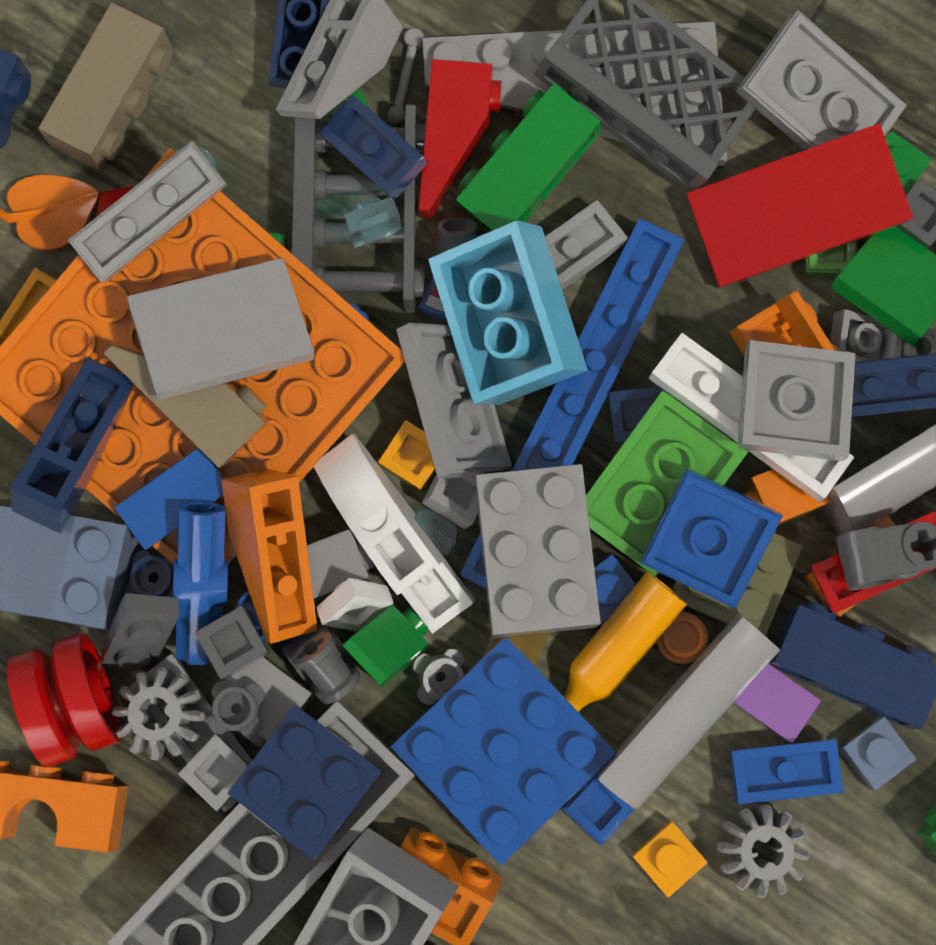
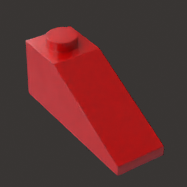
M432 59L423 155L428 164L422 169L419 212L422 219H432L489 127L491 110L500 111L502 80H493V65L490 63Z

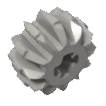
M158 668L154 683L146 672L136 674L139 692L128 686L121 687L119 693L123 698L130 701L129 707H114L112 714L117 717H128L129 723L120 726L116 730V734L119 738L136 734L130 744V752L139 754L149 744L148 753L150 759L160 760L164 754L165 745L173 756L183 754V745L179 735L191 742L198 740L200 735L196 730L189 727L188 724L190 720H206V713L190 710V705L202 699L203 695L200 690H193L184 695L182 694L188 685V676L179 674L170 684L169 670ZM165 701L167 705L164 712L170 719L168 723H156L154 726L152 723L155 715L150 711L152 704L163 705Z
M760 805L757 821L749 809H740L739 818L744 827L739 828L736 824L728 821L725 822L723 829L735 838L733 843L724 841L717 843L718 851L733 854V858L724 861L720 866L722 872L732 874L740 870L735 879L734 886L744 891L753 882L754 894L759 898L766 897L769 881L777 893L781 895L787 893V884L783 875L787 874L789 877L800 881L804 874L800 869L792 866L794 859L804 861L810 857L809 851L794 848L793 844L801 841L806 836L805 831L801 828H794L786 832L791 823L792 815L782 811L773 820V812L769 805ZM757 840L764 843L769 840L772 841L773 844L767 847L774 851L769 861L759 859L756 863L754 862L753 857L758 856V853L753 852L752 847Z

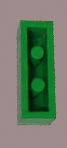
M555 83L552 84L546 93L539 90L531 97L522 111V115L525 118L513 132L506 129L499 135L489 151L493 156L481 170L475 167L469 171L457 188L460 195L456 198L460 209L488 233L516 220L527 222L602 133L601 121Z

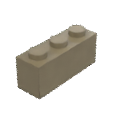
M111 2L38 128L51 147L101 172L108 160L112 161L119 155L125 141V130L132 118L136 119L143 113L149 98L148 90L156 76L161 77L170 65L172 46L164 28Z

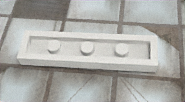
M681 333L653 370L649 379L738 443L743 376ZM748 450L818 502L826 498L854 458L850 453L849 457L844 461Z

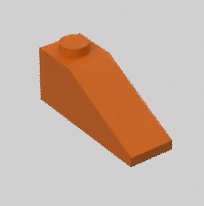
M265 469L221 479L228 531L266 642L272 644L317 631L298 476Z

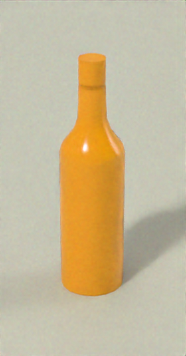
M647 571L573 660L569 668L568 687L563 697L580 712L583 707L590 703L605 700L613 695L687 606V603L671 588Z

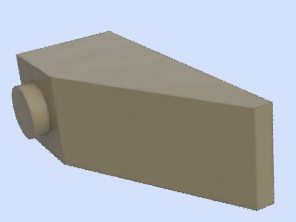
M110 346L104 352L218 468L225 466L270 421L262 413L267 408L265 402L245 384L238 389L234 384L227 382L157 401L143 353L122 346Z

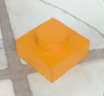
M405 420L378 461V464L422 493L436 470L425 432Z
M673 821L665 824L631 855L668 898L708 863Z

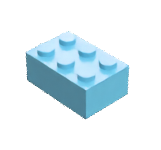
M516 220L428 259L474 405H500L588 371L541 226Z

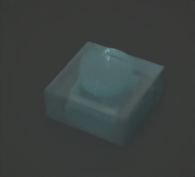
M392 196L380 200L379 197L362 200L352 207V212L344 214L347 231L354 248L401 231L400 215Z

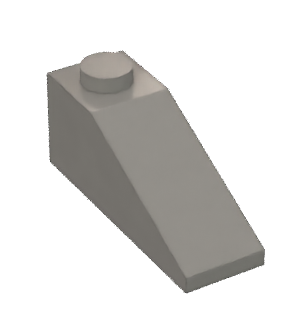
M384 0L329 1L276 108L280 116L321 119L385 67L403 26Z

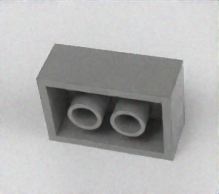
M582 464L476 475L475 488L491 638L595 628L601 624Z
M367 827L347 851L294 945H424L459 885Z

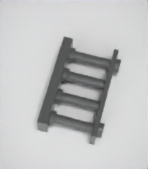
M406 105L405 128L392 129L419 153H424L426 123H417L416 105ZM295 117L292 254L335 292H403L405 313H415V297H425V267H416L417 176L400 194L405 195L404 223H326L325 218H318V200H326L327 195L387 194L366 175H327L326 170H319V152H328V147H334L319 133L326 126L327 122H319V119ZM326 243H404V272L325 271L324 266H317V248H325Z

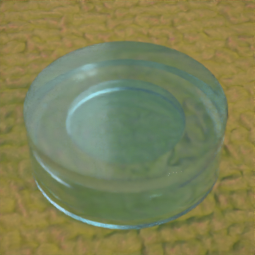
M431 508L417 512L413 518L445 558L451 553L456 544L457 530L455 523Z

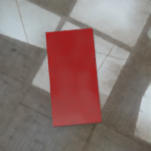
M880 123L686 194L719 289L904 224L913 219Z

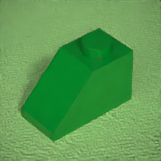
M392 605L342 646L380 686L386 688L413 663L419 654H422L430 646L423 637L429 629L409 607L401 614Z

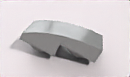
M844 309L834 313L830 343L835 345L840 351L856 353L855 362L936 353V329L929 327L915 347H913L874 318Z

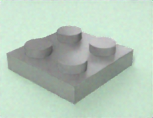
M750 340L745 346L737 448L836 461L847 459L850 448L856 353Z

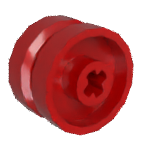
M80 632L56 641L51 658L40 649H33L10 657L7 663V682L14 711L28 746L35 758L45 768L75 759L80 742L90 751H97L122 742V738H119L116 734V730L122 726V719L112 714L113 708L118 706L117 698L104 663H102V658L95 644L86 633Z

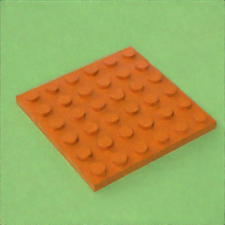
M170 148L146 177L173 157L176 152ZM220 191L106 283H101L80 255L74 259L0 346V416L36 445L87 357L124 374L104 352L110 346H122L142 353L128 307L127 296L281 258L284 259L315 352L314 360L229 382L238 389L244 384L251 388L267 405V408L262 413L270 421L225 466L219 468L225 478L272 469L296 475L300 483L404 364L405 359L402 350ZM134 385L86 489L122 519L114 507L181 461L198 447ZM221 496L214 503L225 505L224 496ZM225 512L224 559H227L229 564L236 556V552L228 531ZM177 528L152 545L173 564L174 559H178Z

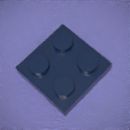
M294 705L227 794L315 861L382 773V770L298 705Z

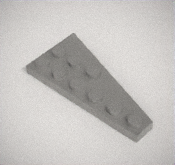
M715 21L676 23L683 31L718 56ZM653 27L638 29L642 53L665 50L661 33ZM564 30L422 38L426 92L429 93L432 59L490 63L493 65V80H502L500 107L513 110L515 115L525 117L522 115V111L531 97L539 90L546 93L550 88L533 74ZM628 30L604 32L608 56L632 54ZM594 34L575 35L566 45L567 48L582 59L598 58ZM692 57L678 59L682 83L705 81L702 65ZM667 60L644 63L648 87L671 84ZM634 64L610 66L613 83L623 90L638 88ZM717 89L721 112L723 113L721 89ZM707 90L684 93L688 117L711 115ZM674 94L650 97L654 114L662 120L678 119ZM713 124L691 126L693 143L710 155L717 145ZM601 126V137L622 142ZM674 128V129H676L679 133H681V132H680V128ZM726 151L718 161V167L725 168L727 163Z

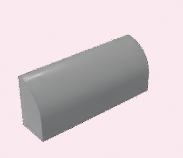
M936 425L831 489L827 495L830 503L821 509L838 536L871 527L936 486Z
M737 613L615 750L617 753L599 770L598 780L628 805L639 809L777 655L780 649L749 621Z

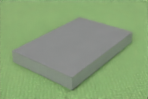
M799 10L789 15L736 90L740 96L804 150L880 123L884 136H886L907 106Z
M283 258L127 296L128 307L157 401L314 360L315 352Z
M408 323L396 329L437 478L471 477L512 470L495 405L473 404L449 325Z

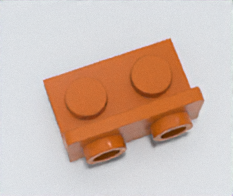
M414 827L410 828L400 848L459 885L431 933L452 945H470L496 898L503 880L502 877L493 872L491 867L485 862L476 858H468L448 847L439 836L429 832H422Z

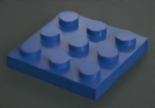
M507 637L496 645L391 746L397 755L501 866L617 753Z

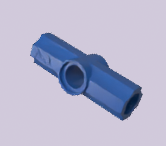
M193 500L187 504H179L177 527L178 559H174L173 597L179 598L175 659L183 660L190 665H207L210 662L195 632L221 618L222 607L227 605L228 561L224 559L225 505L203 500Z

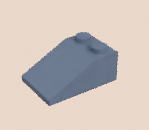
M0 506V611L108 631L126 593L125 588L129 582L132 557L135 554L138 540L127 525L72 515L60 534L13 512L12 507Z

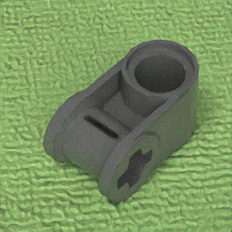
M917 522L886 528L878 526L847 532L835 538L848 590L866 589L892 581L909 579L918 575L921 571L936 567V526L929 522Z
M319 619L317 621V631L296 636L281 648L302 679L308 685L311 684L319 700L323 704H331L350 693L361 677L349 657L351 654L342 646L344 643L332 627L322 625Z

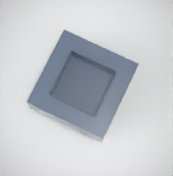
M884 716L878 717L839 746V749L868 788L874 791L916 760L915 756Z

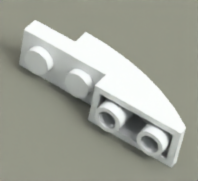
M355 433L334 447L315 464L314 468L321 482L365 552L397 596L402 593L432 634L475 602L476 599L413 518L416 515Z

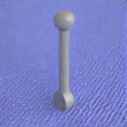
M417 28L409 29L404 35L407 51L395 103L387 112L388 120L394 125H400L405 121L406 112L403 107L416 50L423 46L422 38H424V35Z

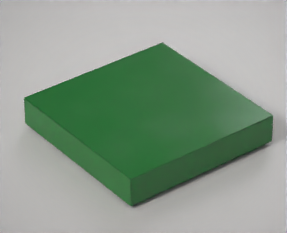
M895 226L873 234L837 276L830 288L908 344L915 347L936 320V255Z

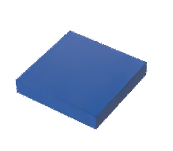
M686 468L640 563L736 609L783 515L773 508Z

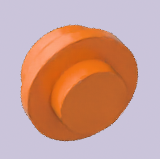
M681 612L658 639L656 644L660 653L667 660L677 664H687L695 661L706 649L708 632L704 623L697 616L688 612Z

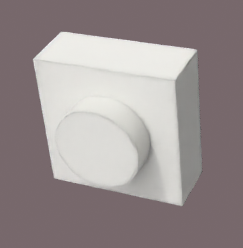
M348 578L337 585L334 592L319 604L316 609L322 625L359 632L393 604V600L386 585Z

